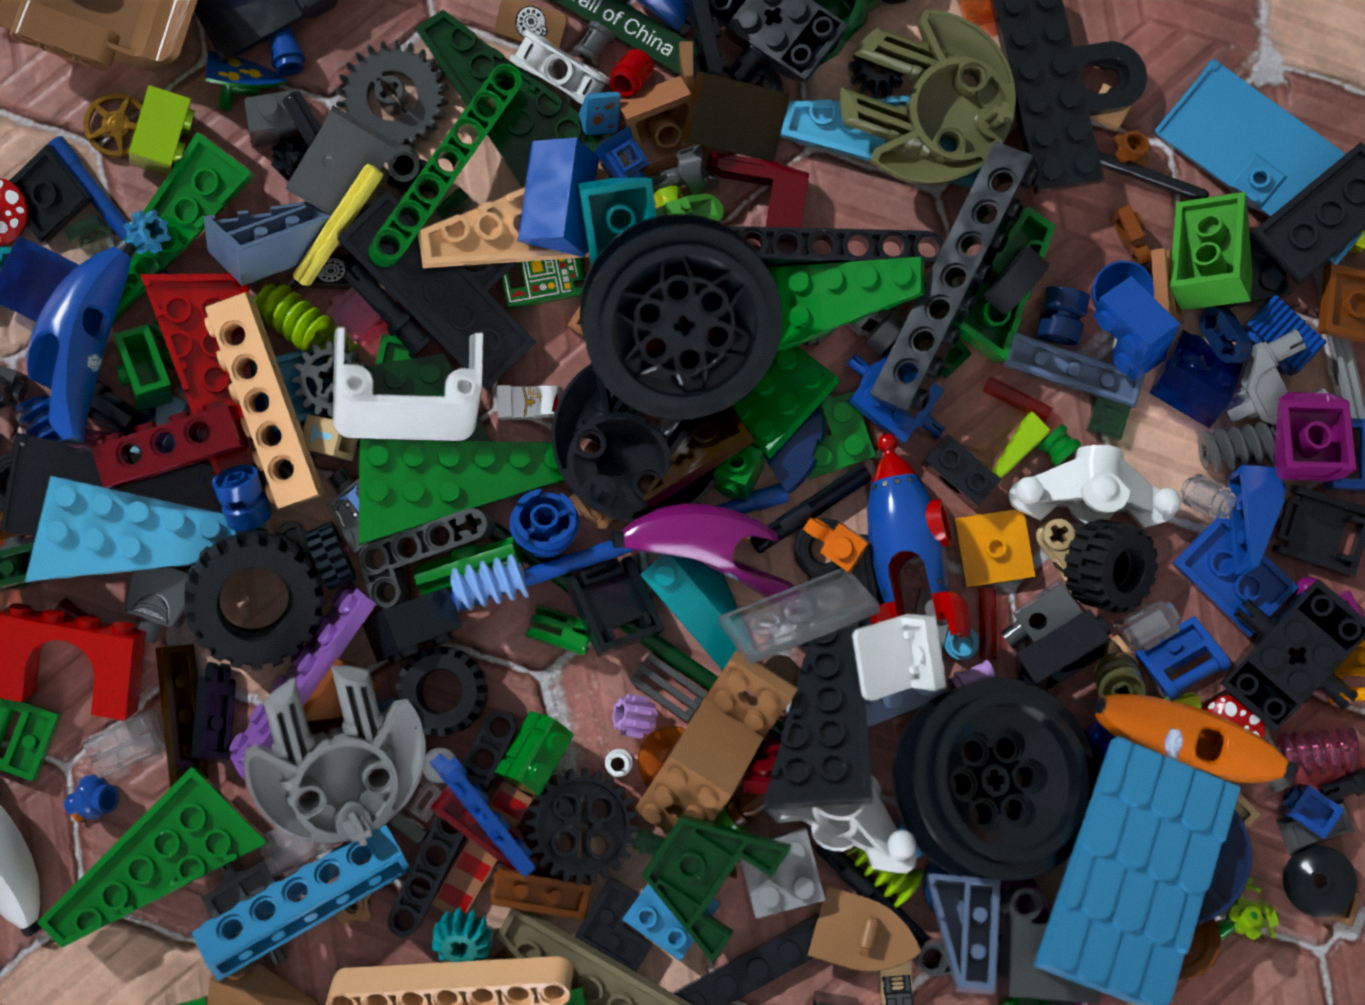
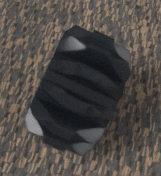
M852 55L855 61L849 62L848 70L854 73L850 78L851 84L862 83L859 89L860 94L863 95L867 89L872 90V98L877 99L880 90H882L884 95L891 96L893 92L892 87L900 88L902 86L901 76L906 74L880 65L882 73L877 74L875 73V67H873V64L876 63Z

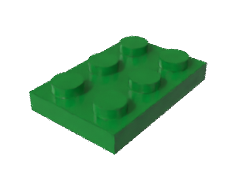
M795 346L785 351L780 350L776 352L770 368L761 381L745 397L733 404V407L755 440L752 445L763 450V454L771 459L840 383V380L833 372L808 353Z

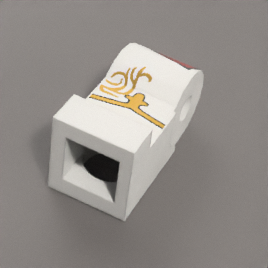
M497 385L498 418L501 421L553 418L563 389L559 386L512 387L511 385Z

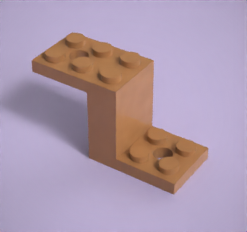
M736 650L697 708L667 760L638 802L634 811L642 815L648 822L658 825L668 833L681 814L713 822L732 796L764 737L792 700L797 688ZM745 690L752 692L756 697L751 696Z

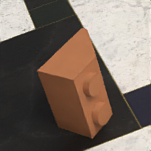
M681 76L639 91L636 95L620 99V113L625 128L630 125L635 141L650 162V165L644 171L646 176L676 165L679 162L677 152L696 145L682 141L692 94ZM703 146L704 153L709 152L708 147Z

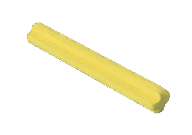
M366 164L294 271L293 278L300 284L310 286L339 244L337 238L353 223L383 178V173L378 168L370 164Z

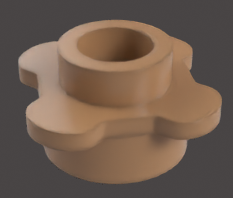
M371 894L356 902V909H352L349 906L338 912L336 915L338 922L341 924H347L349 921L359 920L362 923L368 922L372 917V912L369 910Z

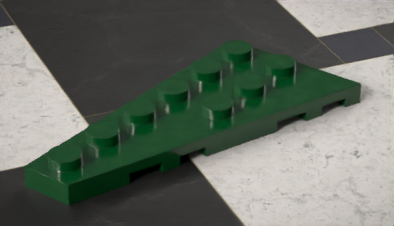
M444 9L415 27L417 34L466 106L469 105L496 66L510 64L520 72L522 83L519 90L487 136L522 188L525 187L532 141L578 138L591 151L595 152L602 141L611 137L610 134L585 135L579 113L521 67H517L505 58V55L497 49H493L477 37L476 33ZM496 79V83L501 89L509 90V85L505 80ZM477 105V110L481 115L485 117L491 116L490 110L487 107Z

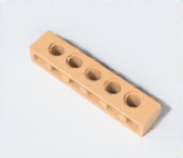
M244 292L205 307L208 317L204 319L210 336L217 339L220 348L216 352L217 358L223 371L228 370L232 384L229 385V392L236 405L240 404L244 417L241 418V425L248 438L252 437L256 447V451H253V458L259 471L264 470L269 483L265 485V491L272 505L276 504L278 509H287L325 495L254 296ZM242 327L245 331V339L241 344L235 346L231 340L232 332L236 328ZM254 360L257 364V373L254 377L247 379L243 373L244 365L248 361ZM265 393L269 397L270 403L269 407L260 413L255 407V401L260 394ZM277 426L281 431L282 438L277 445L272 446L267 440V434L272 427ZM288 459L293 464L294 472L290 478L285 480L279 473V467L283 461Z

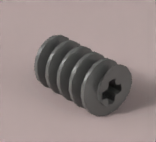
M1258 422L1253 427L1250 424L1242 425L1240 429L1236 426L1228 427L1226 432L1222 428L1215 429L1213 433L1201 431L1198 437L1201 465L1207 470L1208 465L1211 464L1215 473H1221L1222 462L1226 463L1229 471L1235 470L1236 460H1239L1241 465H1249V459L1253 458L1256 466H1262L1263 456H1266L1271 465L1276 464V434L1273 426L1270 423L1266 425L1264 422Z

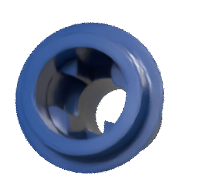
M290 26L271 37V64L281 76H292L300 73L304 69L303 63L306 58Z

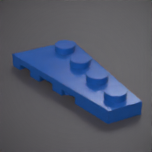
M440 753L430 762L431 766L511 865L523 877H526L535 869V866L528 859L533 853L520 838L515 841L508 833V830L511 829L510 824L498 811L494 814L487 806V803L490 801L477 784L474 786L470 784L465 777L468 772L455 757L448 760Z

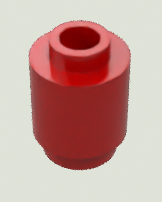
M632 49L628 51L611 70L609 81L611 89L614 92H619L621 97L636 95L654 74L655 66L651 57L642 50Z

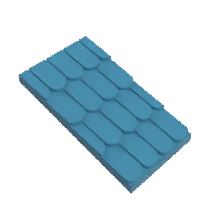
M1121 737L1112 739L1033 967L1134 1005H1168L1173 998L1184 955L1188 954L1205 891L1210 887L1222 842L1226 841L1241 787L1228 781L1225 782L1223 779L1199 769H1194V767L1167 756L1165 757L1138 744H1133L1131 741Z

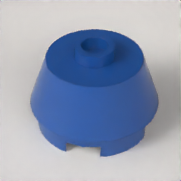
M536 489L526 493L518 500L511 513L509 526L514 540L527 553L536 558L550 559L562 554L575 540L580 529V517L574 504L565 494L561 492L560 495L542 492V489Z

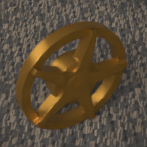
M110 93L99 97L91 103L85 113L83 126L86 138L95 150L105 156L114 158L129 156L130 148L124 150L123 139L130 134L131 130L136 129L137 123L131 122L126 113L130 103L136 106L140 112L142 109V104L135 98L122 93ZM108 101H124L118 111L107 112L100 107ZM97 110L103 117L102 127L91 134L90 122L94 112ZM107 135L111 139L116 140L119 151L107 150L98 145L94 140Z

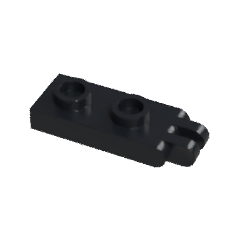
M208 662L205 668V676H200L198 679L191 757L230 760L229 748L232 738L236 681L234 678H231L230 664L221 663L218 666L215 662Z

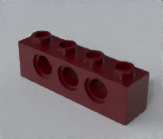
M223 400L214 401L203 405V412L190 415V411H184L169 416L170 422L157 426L156 422L136 426V433L123 437L122 432L102 437V444L93 446L91 449L103 488L115 489L248 447L249 445L236 405H224ZM202 423H206L210 429V435L204 442H201L196 434L197 428ZM171 433L175 437L176 446L172 452L168 453L163 447V440ZM137 444L142 450V457L139 462L133 463L130 459V450Z

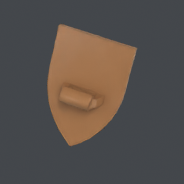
M827 886L824 896L825 901H823L807 956L849 969L871 972L900 966L921 953L911 930L888 907L869 898Z

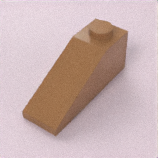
M256 962L246 965L219 982L213 975L210 980L207 1005H321Z

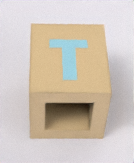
M307 414L302 431L309 451L353 461L358 438H347L340 435L334 428L333 419Z

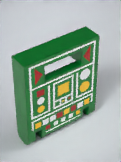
M582 258L519 262L524 287L511 289L508 272L501 278L507 310L581 297L583 286L574 287V283L584 282L586 276Z

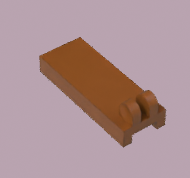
M498 867V871L494 873L493 880H495V884L490 889V894L492 895L490 902L494 906L584 920L592 885L588 882L583 881L581 885H575L574 880L569 879L563 883L560 877L530 873L523 877L517 870Z

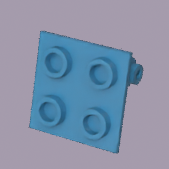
M649 884L646 885L622 919L679 961H681L694 943L693 938ZM713 898L705 912L713 916L722 903Z

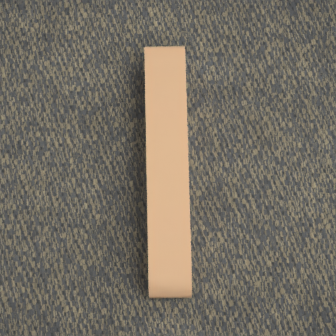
M553 956L343 968L336 971L333 976L326 1005H563L570 998L574 967L569 960Z

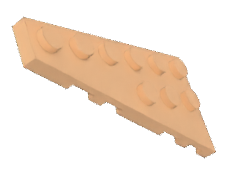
M598 162L596 180L609 179ZM525 187L493 202L489 201L469 212L455 215L421 229L418 233L423 268L586 258L589 255L588 248L586 256L581 257L517 242Z

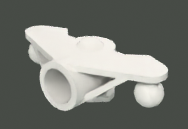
M1108 445L1080 447L1074 451L1073 460L1034 477L1022 478L1013 484L1008 493L1009 502L1012 507L1040 521L1055 507L1069 508L1074 519L1084 525L1090 521L1095 522L1096 519L1110 520L1115 512H1126L1142 529L1171 520L1180 509L1182 502L1180 494L1176 490L1171 488L1160 490L1152 486L1124 460L1123 451L1120 448Z
M872 774L873 804L765 810L777 823L801 820L811 825L814 840L825 849L844 851L856 846L864 850L873 869L906 873L911 871L916 865V840L908 831L897 830L880 799L882 794L881 786Z

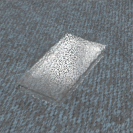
M840 568L719 616L722 629L749 665L878 614L880 610L879 603L854 574Z

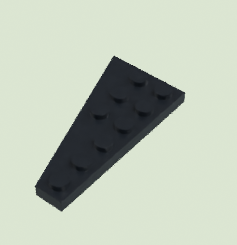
M856 595L821 597L810 634V641L802 662L801 673L796 687L797 691L791 701L781 736L780 747L772 768L771 779L763 800L762 810L873 804L866 705L861 693L853 643V633L859 629Z

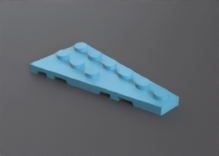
M51 476L25 582L151 570L172 566H189L193 562H197L200 557L199 553L206 546L210 548L216 543L215 539L224 534L226 537H229L236 533L227 526L222 513ZM265 523L257 528L264 529ZM256 528L246 532H256Z

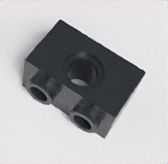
M949 434L943 437L920 463L972 510L978 507L1001 481L998 476Z

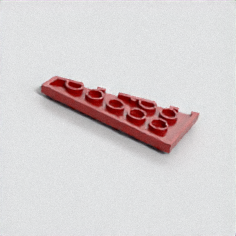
M230 273L140 274L192 415L203 412L202 406L214 401L223 400L224 405H236L229 392V385L232 384L228 370L223 371L217 358L216 352L220 350L217 339L210 336L204 319L208 317L205 307L244 292L249 294V284L241 286ZM238 327L232 332L231 340L235 346L241 344L245 339V331L242 327ZM251 360L243 368L244 376L247 379L252 378ZM237 404L236 407L241 419L244 417L240 404ZM202 423L198 430L204 442L210 435V429L206 423ZM246 436L248 447L209 459L215 476L232 466L244 464L254 466V442L252 437L248 438Z

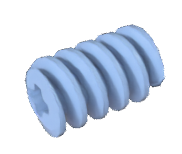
M512 554L508 555L506 566H503L497 557L494 558L492 569H489L484 561H480L479 572L477 573L470 564L466 565L464 576H461L456 567L451 570V584L458 613L460 602H463L469 611L473 610L474 599L476 598L482 607H487L489 595L492 596L497 604L501 603L503 592L507 594L511 601L515 600L517 589H520L525 598L529 597L521 562L518 563Z

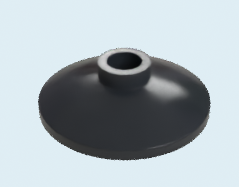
M1314 845L1297 851L1288 860L1283 873V886L1288 899L1297 909L1311 916L1329 917L1342 912L1352 902L1357 889V878L1352 864L1341 852L1328 846ZM1316 874H1323L1327 878L1325 887L1317 888L1314 886L1312 880Z

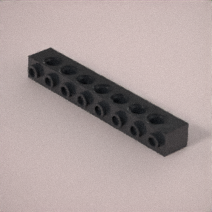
M996 141L994 142L924 283V295L916 299L870 392V396L878 404L913 419L916 418L919 411L922 412L926 408L930 399L929 390L934 380H938L945 370V358L950 347L954 348L959 342L962 333L960 327L965 317L973 313L977 304L976 295L981 285H985L991 277L993 260L997 252L1001 253L1006 247L1009 238L1007 232L1012 222L1020 218L1024 209L1023 200L1028 190H1032L1038 182L1040 170L1034 155ZM1005 182L1013 183L1006 192H997L1001 184ZM991 213L997 214L993 222L982 224V220L986 215ZM982 245L977 254L972 256L966 255L967 250L971 246ZM956 277H966L961 286L950 287L951 282ZM944 307L950 308V312L945 318L935 319L939 309ZM934 339V344L929 350L919 351L920 345L924 340ZM918 370V376L913 382L904 383V377L908 372Z

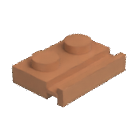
M1166 248L1151 250L1154 299L1180 324H1183L1184 312L1180 309L1169 287L1172 251H1166Z

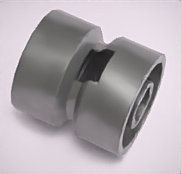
M888 309L885 311L880 310L863 317V320L853 324L848 323L847 325L858 336L866 335V343L881 356L897 340L907 319L898 310L891 312Z

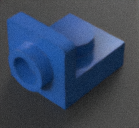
M1298 784L1297 787L1292 786L1285 793L1281 802L1284 806L1280 813L1294 819L1320 838L1326 839L1345 809L1310 785Z

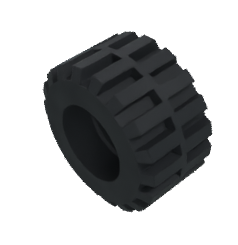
M1096 519L1095 522L1090 521L1086 523L1085 529L1080 528L1076 532V539L1071 540L1068 546L1070 548L1069 553L1065 555L1064 562H1067V565L1064 569V577L1068 578L1065 584L1067 589L1072 591L1071 596L1081 604L1113 613H1128L1132 611L1133 607L1138 608L1142 604V599L1147 598L1150 594L1149 589L1156 580L1154 578L1155 571H1158V563H1156L1158 554L1157 549L1153 548L1154 541L1152 537L1147 536L1148 532L1138 528V526L1115 521Z
M450 647L425 649L420 651L418 655L412 656L407 661L406 667L401 669L399 673L401 677L399 682H396L395 690H398V698L396 700H409L421 721L424 734L438 736L455 734L470 727L481 716V711L487 703L486 693L488 692V685L485 682L486 675L478 666L479 663L474 658H471L468 653ZM438 670H447L454 673L462 684L463 693L461 701L453 710L448 712H436L430 709L425 703L422 694L424 681L431 673Z

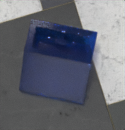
M1182 330L1156 373L1149 393L1210 429L1233 399L1243 364L1222 362L1205 339L1199 335L1190 334Z

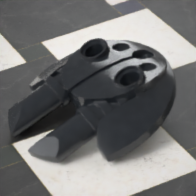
M591 363L582 369L567 385L559 399L553 417L552 450L559 473L566 485L580 501L592 510L608 518L628 523L658 508L683 503L696 504L715 481L713 473L716 467L652 509L643 500L642 497L645 494L639 490L638 482L643 479L653 481L656 477L662 479L673 465L670 461L671 456L683 440L693 432L700 418L707 419L709 415L693 419H673L668 427H664L660 431L653 424L648 425L646 423L647 420L639 416L641 411L627 405L606 388V385L599 378ZM592 439L598 444L599 451L594 454H587L581 449L580 443L584 440Z

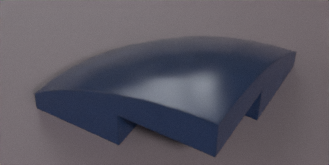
M821 405L813 411L771 459L763 454L773 473L788 494L796 490L807 479L818 462L813 456L817 450V440L821 443L825 440L826 429Z

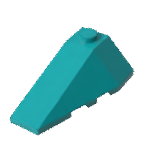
M664 554L640 574L722 671L736 650L755 662L758 660L724 574L709 568L698 560Z

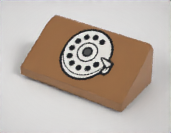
M501 0L493 33L522 43L525 38L524 31L527 28L550 41L552 45L560 49L569 26V19L565 14L523 0Z

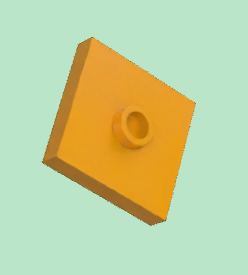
M1013 509L953 519L965 588L1035 577L1024 513Z

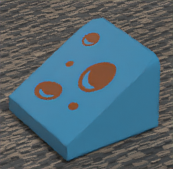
M619 92L586 94L579 112L585 135L617 132L620 110Z

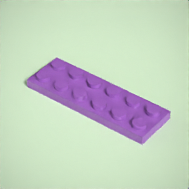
M349 582L346 588L341 587L336 592L331 602L332 608L325 617H322L320 626H316L314 629V638L310 644L306 643L305 646H301V653L291 658L292 665L285 675H279L273 682L270 689L271 694L288 680L296 678L302 705H305L376 605L360 587ZM262 703L253 711L250 717L251 724L244 734L239 733L229 748V751H231L230 759L239 775L246 779L244 772L245 749L255 744L271 748L272 744H274L265 707Z

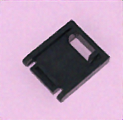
M1292 485L1290 493L1301 498L1300 501L1292 498L1287 499L1276 534L1277 540L1287 544L1286 547L1274 544L1271 552L1349 578L1355 577L1365 545V507L1302 486ZM1346 522L1356 525L1357 529L1349 555L1337 554Z
M630 555L622 558V566L625 573H622L623 570L618 559L580 572L578 574L579 583L574 575L567 577L565 580L567 589L598 657L659 635L665 629L637 566ZM637 621L640 628L639 631L615 639L616 635L613 629Z

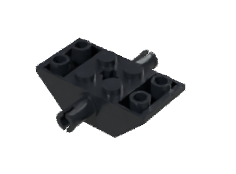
M713 0V3L708 4L711 18L716 17L719 28L732 41L744 49L731 67L728 68V72H726L733 80L745 82L759 63L763 62L787 79L807 83L850 28L849 24L812 0Z
M1320 579L1293 598L1272 619L1249 598L1242 605L1252 614L1251 616L1240 607L1235 610L1233 615L1257 635L1241 652L1220 684L1274 732L1292 716L1315 690L1320 689L1341 710L1350 706L1339 695L1341 692L1352 702L1357 698L1358 693L1334 673L1335 669L1365 639V618ZM1293 647L1298 650L1303 647L1301 650L1302 656L1298 660L1293 659L1289 661L1291 656L1288 650Z

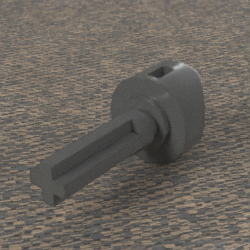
M693 145L678 151V167H673L647 177L652 179L653 193L665 187H681L684 184L686 188H689L692 195L718 187L716 175L711 173L701 163L704 155L703 146Z

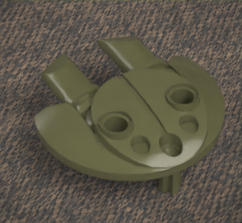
M924 10L917 25L922 38L920 43L877 27L861 41L852 54L908 75L907 79L916 82L910 91L906 105L895 107L841 87L840 112L844 125L885 139L886 144L875 148L870 160L877 168L890 176L906 182L935 185L953 182L974 173L983 166L994 142L1003 144L1014 118L1016 92L1007 59L995 41L985 31L958 15L938 10ZM970 74L976 79L977 86L969 87L966 85L962 75ZM941 138H948L953 142L955 147L953 152L945 151L941 147Z

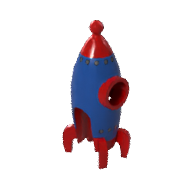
M890 433L883 434L877 441V446L884 455L876 468L871 484L867 506L868 540L871 543L869 546L872 562L884 604L877 606L873 610L871 624L905 615L900 570L908 560L922 558L927 572L937 621L948 623L950 636L958 635V639L971 636V618L968 603L962 596L950 591L946 547L952 546V538L944 503L941 498L932 499L917 473L901 456L895 453V449L898 446L897 438Z

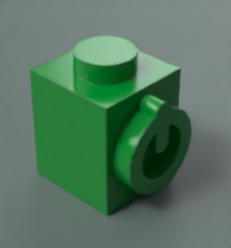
M747 446L718 465L713 473L715 489L727 498H740L748 501L764 468L763 450Z

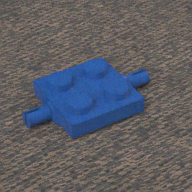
M892 346L887 349L878 362L871 366L860 358L857 353L850 357L846 365L861 376L858 388L848 400L850 404L886 434H893L900 445L904 444L914 430L919 427L924 428L935 439L941 436L945 427L933 419L930 414L932 413L933 405L945 391L943 388L933 382L929 390L930 399L926 408L922 412L919 411L916 418L913 419L878 404L870 396V392L893 348ZM911 371L908 372L904 377V383L913 382L917 378L918 373L914 375Z

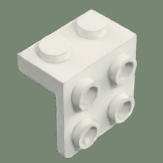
M905 614L854 631L853 643L861 693L865 700L873 701L909 688L936 691L946 687L944 664L939 643V630L935 616Z

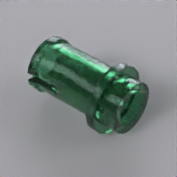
M649 827L646 830L639 828L633 849L639 850V855H642L644 852L654 856L665 837L650 832L651 828Z

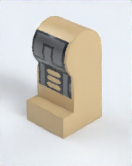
M912 960L892 969L878 971L881 1005H913L911 989L913 987Z

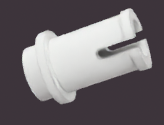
M614 749L606 756L605 767L611 775L616 777L625 776L632 769V757L626 750ZM613 758H622L625 762V767L622 769L614 768L612 765Z

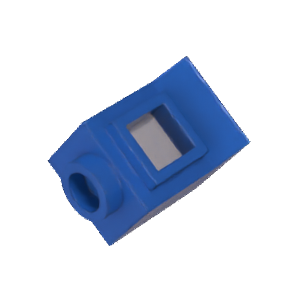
M630 125L602 141L594 152L599 157V163L609 178H644L646 176L644 171L650 165V162L635 141Z

